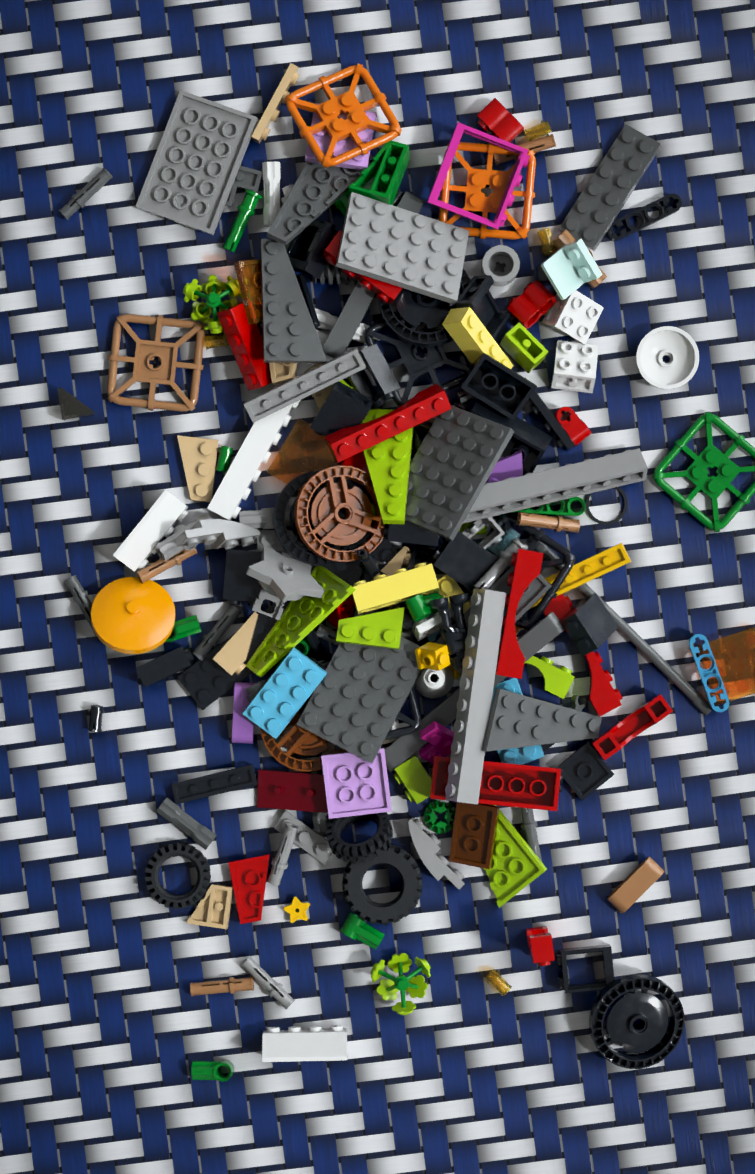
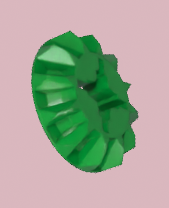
M440 801L430 803L424 813L426 826L435 833L449 832L454 826L455 807L451 803ZM447 810L444 817L448 823L439 821L434 824L437 816L433 811L442 813Z

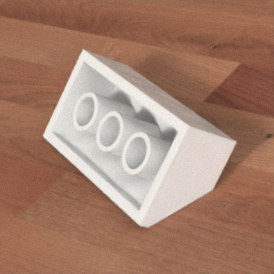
M165 490L113 556L134 572L145 568L149 563L147 558L150 554H156L154 547L164 537H170L175 529L173 527L177 521L182 522L187 516L188 512L186 510L188 506L168 490Z
M299 1026L288 1027V1030H280V1027H267V1031H263L262 1062L347 1060V1029H343V1026H330V1029H322V1026H310L309 1030H301Z

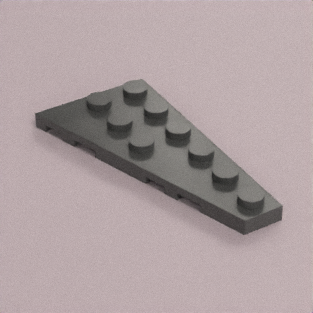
M371 155L369 157L368 166L373 162L374 157ZM307 162L268 230L267 237L287 245L349 190L348 187L361 176L362 171L336 166L324 168L322 164Z
M261 239L263 363H326L325 353L284 244L273 239Z
M495 689L482 751L598 738L602 717L510 691Z

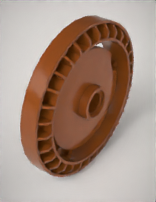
M351 466L329 467L311 476L300 489L294 507L296 529L303 543L317 556L333 562L354 561L359 559L358 551L360 549H364L370 554L383 540L385 524H383L371 477L368 473ZM333 478H339V483H334ZM346 479L357 482L369 493L375 507V515H372V507L365 493L356 486L347 489ZM327 480L328 486L318 492L311 505L310 516L313 529H311L308 518L310 499L315 490ZM340 508L346 513L344 519H341L338 515ZM375 521L373 528H371V522ZM367 532L370 533L364 543L349 551L332 549L324 544L328 542L337 546H346L356 543ZM316 533L321 537L320 540L315 536Z
M313 693L279 735L281 740L278 744L274 737L260 728L263 742L270 754L280 764L299 772H318L323 770L322 759L299 760L291 757L293 753L313 756L329 749L328 741L297 726ZM283 745L289 749L286 753L280 749ZM334 748L328 754L343 753L347 751L343 749L337 750L336 748Z

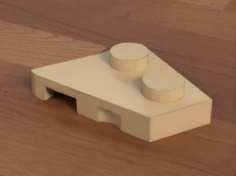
M212 884L191 917L187 920V924L228 929L233 887Z

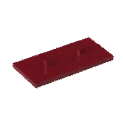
M258 770L257 807L328 813L323 774Z

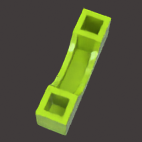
M535 656L529 658L525 663L532 664L540 670L544 678V690L564 699L575 676L571 675L572 670L562 665L559 669L552 665L554 661L544 656L541 659Z

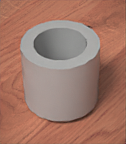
M504 245L490 248L482 260V275H491L494 280L493 286L503 287L509 285L515 280L519 271L520 260L518 254L512 248ZM496 263L505 265L503 273H500V271L495 272Z

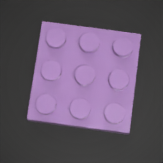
M365 111L369 120L376 122L377 113ZM313 113L311 126L321 122L316 113ZM340 113L338 118L346 120L347 114ZM325 129L313 134L324 156H326L332 140ZM365 129L357 134L363 143H367L373 140L374 130ZM351 137L337 142L332 158L356 147ZM307 145L305 162L320 164L309 145ZM371 150L364 156L358 155L336 165V167L363 171L368 168Z
M380 748L372 764L349 752L321 755L329 819L392 811L384 748Z

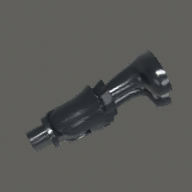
M468 593L449 596L455 627L451 624L448 597L429 601L430 606L439 613L442 626L438 627L442 631L440 634L444 644L447 645L449 658L453 661L454 669L463 668L462 661L466 648L465 639L468 633V628H466L464 621L463 604L469 599Z

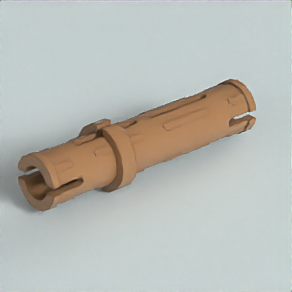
M553 134L517 146L527 148L530 151L533 150L537 153L556 147V142ZM493 153L496 165L513 159L516 161L518 155Z
M519 512L517 515V525L547 528L555 532L569 531L578 533L580 529V520L567 519L560 515L554 517Z
M196 548L192 550L183 549L165 562L160 559L137 571V576L143 584L145 581L161 574L176 564L177 566L181 565L182 561L196 555L197 550Z
M230 977L229 980L190 983L191 996L254 991L253 977L240 979Z

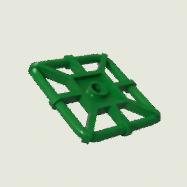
M705 412L692 424L680 440L677 439L674 442V447L655 468L652 479L655 480L656 484L680 504L679 507L682 510L686 509L710 530L720 532L745 504H749V499L755 493V480L743 494L730 484L739 473L755 472V466L738 467L728 457L740 446L755 459V448L745 440V436L739 435L718 416L711 414V412ZM711 422L734 441L724 454L713 445ZM705 423L707 446L699 455H696L686 444ZM681 450L694 460L686 471L663 473ZM708 467H710V468L716 467V468H717V470H716L717 476H716V477H715V476L708 477V475H707V474L709 473V471L707 470ZM686 477L696 487L684 498L664 478ZM727 488L738 500L719 521L717 498ZM700 490L711 499L713 521L690 503Z

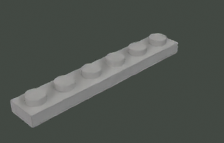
M357 348L244 402L243 405L254 423L365 369L366 365Z

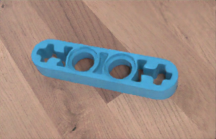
M694 634L689 639L688 644L709 705L716 712H724L729 707V698L709 642L704 635ZM698 637L699 640L704 641L701 648L702 651L707 649L708 654H701L696 657V653H700L698 647L693 646V643L696 642L695 638ZM703 657H708L711 660V666L708 669L700 667V660ZM715 677L718 680V686L715 689L708 688V678ZM722 690V693H718V696L721 700H725V703L722 704L723 708L720 709L719 706H714L717 699L715 695L711 697L710 692Z

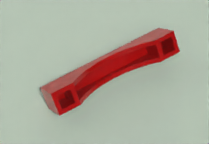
M435 384L418 392L407 403L382 417L360 425L342 428L324 438L331 455L339 463L452 408L445 390L438 384Z
M517 549V553L513 552L511 565L515 566L513 574L509 573L507 586H511L510 594H506L504 607H507L506 616L503 615V634L500 636V651L497 658L496 675L522 679L525 657L520 650L516 638V611L525 589L540 575L544 553Z
M561 594L556 596L555 599L552 598L543 614L547 616L550 612H553L561 620L571 610L573 604L568 595L564 597ZM592 651L584 655L590 673L588 698L600 717L621 706L620 700L623 698L617 688L613 689L610 684L613 679L608 670L604 671L600 663L603 660L598 651Z

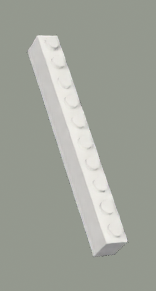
M316 329L323 348L328 335ZM297 363L295 377L304 374L314 363ZM301 400L254 422L207 509L230 521L232 518H237L241 511V508L238 507L242 499L247 500L251 489H249L252 481L256 482L262 472L259 470L261 464L268 462L272 454L269 452L272 444L276 446L282 436L279 434L282 426L287 427L292 418L289 415L292 408L297 409Z

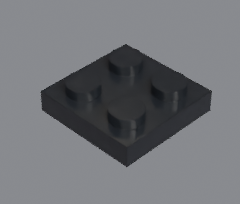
M586 742L556 767L561 769L562 777L582 801L615 775L589 742Z

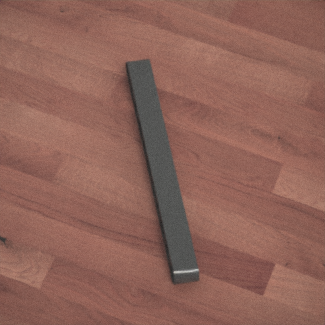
M550 612L517 639L520 650L525 657V662L564 630L560 620L553 612ZM495 673L494 687L503 681L506 676L496 675ZM460 687L421 718V728L419 731L416 730L412 734L398 737L385 748L386 766L389 772L397 768L427 743L420 738L421 730L434 721L447 727L456 719Z

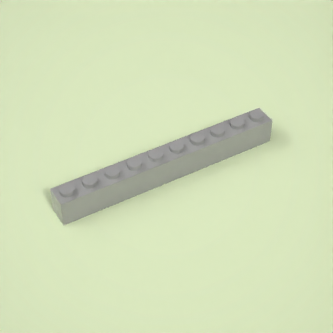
M639 448L613 455L608 454L596 459H587L575 464H566L554 469L548 468L537 473H527L520 477L506 478L503 481L489 482L482 488L463 523L644 481L647 477L648 467Z
M473 589L471 596L468 633L465 639L466 648L462 661L463 670L459 683V700L457 701V715L454 723L453 743L451 745V760L448 766L449 775L445 788V800L470 804H478L485 756V751H482L491 711L506 598L505 592Z

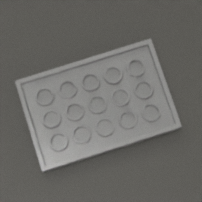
M180 90L135 207L213 236L258 118Z
M351 192L335 266L455 305L458 300L469 230Z

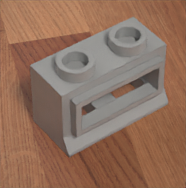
M492 517L476 520L461 532L468 538H471L485 525L489 524L494 531L478 543L484 549H487L490 545L495 546L503 539L501 536L505 534Z

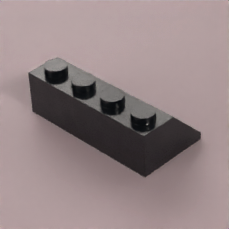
M478 399L470 413L510 427L514 431L500 457L504 456L505 458L514 454L515 451L521 450L523 476L527 473H533L553 437L518 417L513 421Z

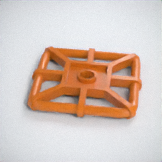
M362 64L349 66L327 77H319L318 81L286 95L285 98L287 109L300 130L299 134L302 138H305L316 159L324 168L339 165L358 155L364 156L368 154L369 150L400 136L402 131L398 120L386 102L385 94L380 92L370 73ZM354 74L349 91L335 97L329 85ZM360 76H362L374 96L373 99L362 104L359 103L354 94ZM322 88L329 100L317 105L298 98ZM379 105L391 126L369 120L365 111ZM297 108L316 113L321 122L311 127L307 126ZM340 113L347 114V119L344 120L343 118H338ZM325 129L332 139L326 156H324L313 137V134ZM365 129H371L385 134L367 143H363L357 133ZM351 137L356 147L332 158L337 142Z
M459 142L454 156L468 171L467 186L450 185L451 163L441 189L440 201L449 202V190L466 192L465 207L462 209L483 212L482 217L487 219L488 212H497L509 177L515 166L514 164L507 171L492 170L493 153L519 154L491 143ZM457 150L488 153L487 169L471 168ZM529 150L527 153L530 158L527 164L525 191L513 190L512 195L524 197L522 227L518 225L506 208L504 214L507 215V220L517 231L486 229L487 226L481 224V228L460 227L469 230V236H477L480 239L488 237L511 240L525 239L528 236L532 201L535 198L533 190L536 168L534 154L536 153L533 150ZM486 185H490V189H493V193H490L489 197H485V194L481 192V189L485 188ZM442 208L439 209V221L452 225L461 217L455 214L447 221L448 211Z

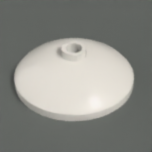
M663 326L650 331L641 340L637 348L636 363L641 376L649 384L661 389H675L686 384L694 376L699 364V351L694 339L687 332L677 327ZM666 355L670 358L669 363L663 362V356Z

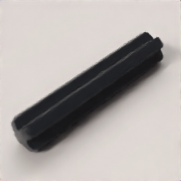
M298 274L296 276L314 327L317 329L320 324L305 277L302 274Z

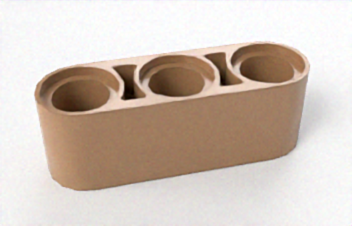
M648 856L607 897V900L623 914L661 877L664 870Z

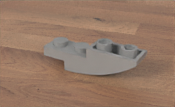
M204 519L199 520L190 530H184L175 540L178 547L187 546L190 548L199 543H205V545L214 543L216 549L224 547L225 549H231L237 545L245 547L253 544L254 540L260 535V532L251 526L235 521Z
M410 818L408 820L410 835L424 865L438 881L443 876H446L460 889L465 884L462 880L464 876L456 868L452 870L447 865L449 861L442 854L436 855L441 849L438 845L441 841L433 833L428 835L423 830L425 828L424 824L417 818L415 820Z

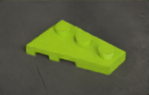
M405 607L339 620L336 642L399 650Z

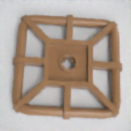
M135 314L118 315L113 327L111 354L108 355L110 363L107 399L109 402L124 406L148 408L151 411L154 409L181 412L193 411L198 400L200 375L204 367L202 365L205 335L202 323L192 320L164 318L163 315H158V317ZM126 322L156 325L155 341L140 340ZM122 326L136 342L135 357L119 356ZM163 326L191 329L175 343L161 342ZM196 334L194 362H177L178 348ZM154 357H158V360L161 361V365H158L157 368H153V365L150 364V360H154ZM118 362L134 363L133 377L115 391ZM176 368L193 370L189 399L175 383ZM136 382L150 383L149 400L120 397V395ZM156 384L171 385L184 403L156 401Z

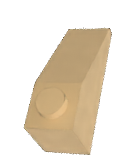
M257 612L250 616L213 658L231 676L234 673L239 675L246 667L244 662L247 660L259 614Z

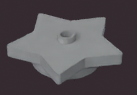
M264 546L262 550L261 562L249 566L246 572L247 575L257 579L265 591L280 598L283 602L299 600L303 596L321 598L325 591L311 576V565L295 558H287L267 546Z

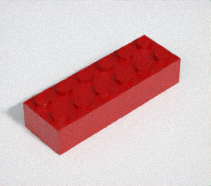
M433 757L429 797L431 799L445 800L450 757ZM484 761L478 803L557 811L561 769Z

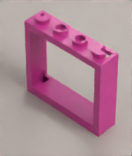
M458 122L427 203L498 230L499 226L503 227L507 219V215L504 214L507 206L511 207L515 195H512L514 187H519L522 175L519 174L522 167L526 168L530 156L527 153L529 150ZM463 133L519 154L493 221L438 200Z

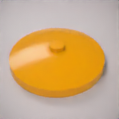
M125 577L107 584L96 595L91 607V623L98 639L110 649L125 654H141L159 647L168 639L175 624V606L169 593L158 583L147 580L142 584L138 577Z

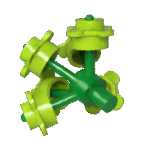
M210 275L208 281L202 285H198V280L193 279L191 283H187L184 286L185 302H189L190 299L196 301L199 297L206 299V303L196 301L192 304L193 313L190 316L194 321L199 320L207 324L203 328L204 330H210V333L218 334L223 332V327L219 318H217V307H219L220 312L238 304V301L234 299L237 295L240 298L243 297L241 282L238 279H232L231 276L227 277L228 282L226 283L219 281L216 275ZM227 294L233 298L221 302V298Z

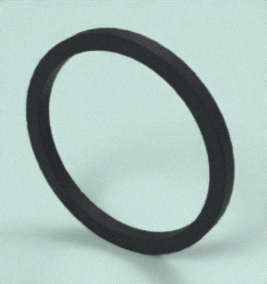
M615 487V489L623 496L624 509L617 519L609 522L600 521L591 514L589 498L592 493L587 495L585 501L586 511L592 520L599 524L610 525L618 522L624 516L627 510V497L620 487Z

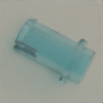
M512 528L509 531L506 530V535L496 549L500 552L505 551L511 545L513 538L520 540V534Z

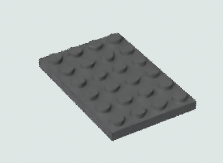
M450 405L452 409L437 415L410 463L405 522L453 541L514 431L510 427Z
M401 637L399 650L340 643L325 670L327 672L326 676L316 687L297 726L372 764L421 672L418 669L415 649L420 646Z

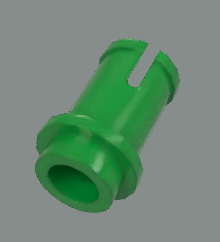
M221 445V448L218 449L219 457L215 470L227 473L231 456L234 455L233 448Z

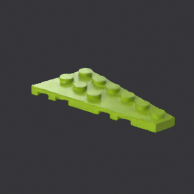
M370 409L362 424L382 417L394 410ZM413 427L363 451L383 524L405 525Z
M316 566L311 572V576L325 590L322 597L303 596L299 600L291 601L282 613L280 620H277L246 664V667L258 676H264L356 589L325 567Z
M499 809L492 865L490 869H483L486 870L490 887L495 893L496 902L500 908L544 873L547 868Z

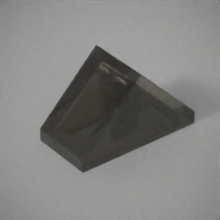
M59 387L58 396L62 420L92 417L96 414L85 404Z

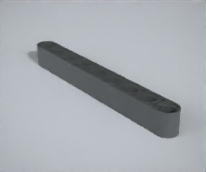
M406 191L397 207L419 214L425 200ZM360 281L355 285L323 346L324 353L332 358L341 356L346 352L376 295L371 289L370 291L364 289L359 284Z

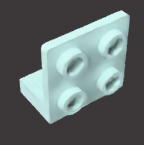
M582 238L565 244L541 264L542 269L561 300L566 299L582 284L598 279L602 275Z

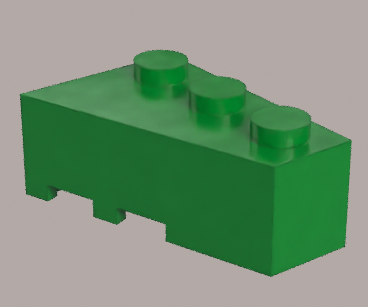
M395 141L387 142L373 158V162L368 168L361 172V176L357 181L348 187L349 194L351 192L392 205L410 160L409 145Z

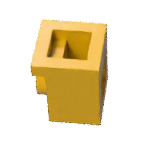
M428 642L415 649L417 665L420 670L426 668L440 671L451 665L447 645Z

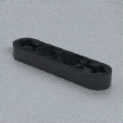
M673 193L668 194L615 220L607 231L608 238L612 241H619L676 213L682 206L680 196ZM670 198L672 199V201L676 200V208L673 209V207L670 206L665 209L667 213L664 214L663 208L659 203L662 202V206H664L669 203ZM656 207L659 210V216L657 218L649 217V208ZM637 216L641 221L640 226L636 228L630 226L629 219ZM622 221H625L626 228L619 232L620 236L612 235L613 226L620 228L624 225Z

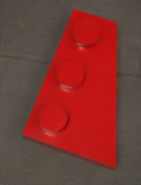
M270 854L228 862L240 924L260 921L262 918Z

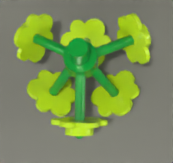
M406 953L394 954L392 959L388 961V967L393 969L395 973L399 972V976L394 977L383 971L385 968V960L383 959L378 964H374L370 973L372 982H376L381 975L388 978L380 980V985L376 988V992L382 996V1000H396V992L400 990L401 1002H397L396 1005L392 1006V1011L400 1015H408L416 1008L412 1001H406L405 990L410 993L411 998H423L425 990L428 988L424 976H414L421 971L428 978L431 977L429 963L425 959H419L417 956L414 962L418 968L408 976L403 975V973L409 971V966L412 964V960L408 959Z

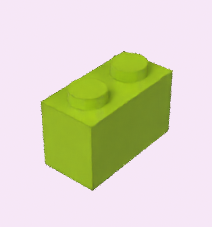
M520 322L505 334L499 344L528 374L544 360L549 352Z
M416 754L395 768L396 773L393 775L399 784L404 783L408 789L405 791V794L411 802L415 800L419 804L430 796L431 778Z

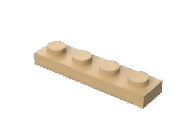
M290 63L251 136L254 142L260 144L261 140L265 141L270 133L269 125L272 121L275 122L280 114L278 109L281 103L285 104L286 95L290 94L288 90L291 84L295 86L300 77L296 65Z

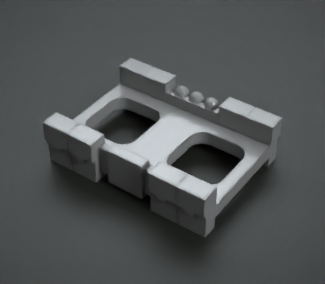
M261 588L258 594L259 597L255 599L252 611L280 620L284 610L282 607L285 602ZM265 599L276 603L275 609L271 614L261 610V605Z

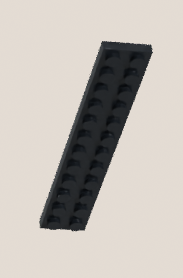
M369 532L366 533L364 541L369 537ZM384 536L381 543L370 555L374 556L375 560L386 561L387 565L398 552L386 536ZM359 559L323 566L352 587H354V583L362 581L359 579L362 574V568L359 567V564H361ZM378 564L380 570L386 566ZM378 572L373 573V578L378 574ZM365 573L363 580H366V583L371 582L369 575ZM286 601L284 603V606L282 607L284 608L283 612L285 611V609L291 601ZM276 603L272 604L264 612L273 613ZM259 614L247 660L244 662L245 665L277 622L275 618ZM233 635L209 652L203 661L199 660L177 677L202 710L233 688L235 682H241L253 672L248 667H245L239 675L234 673L231 676L213 660Z

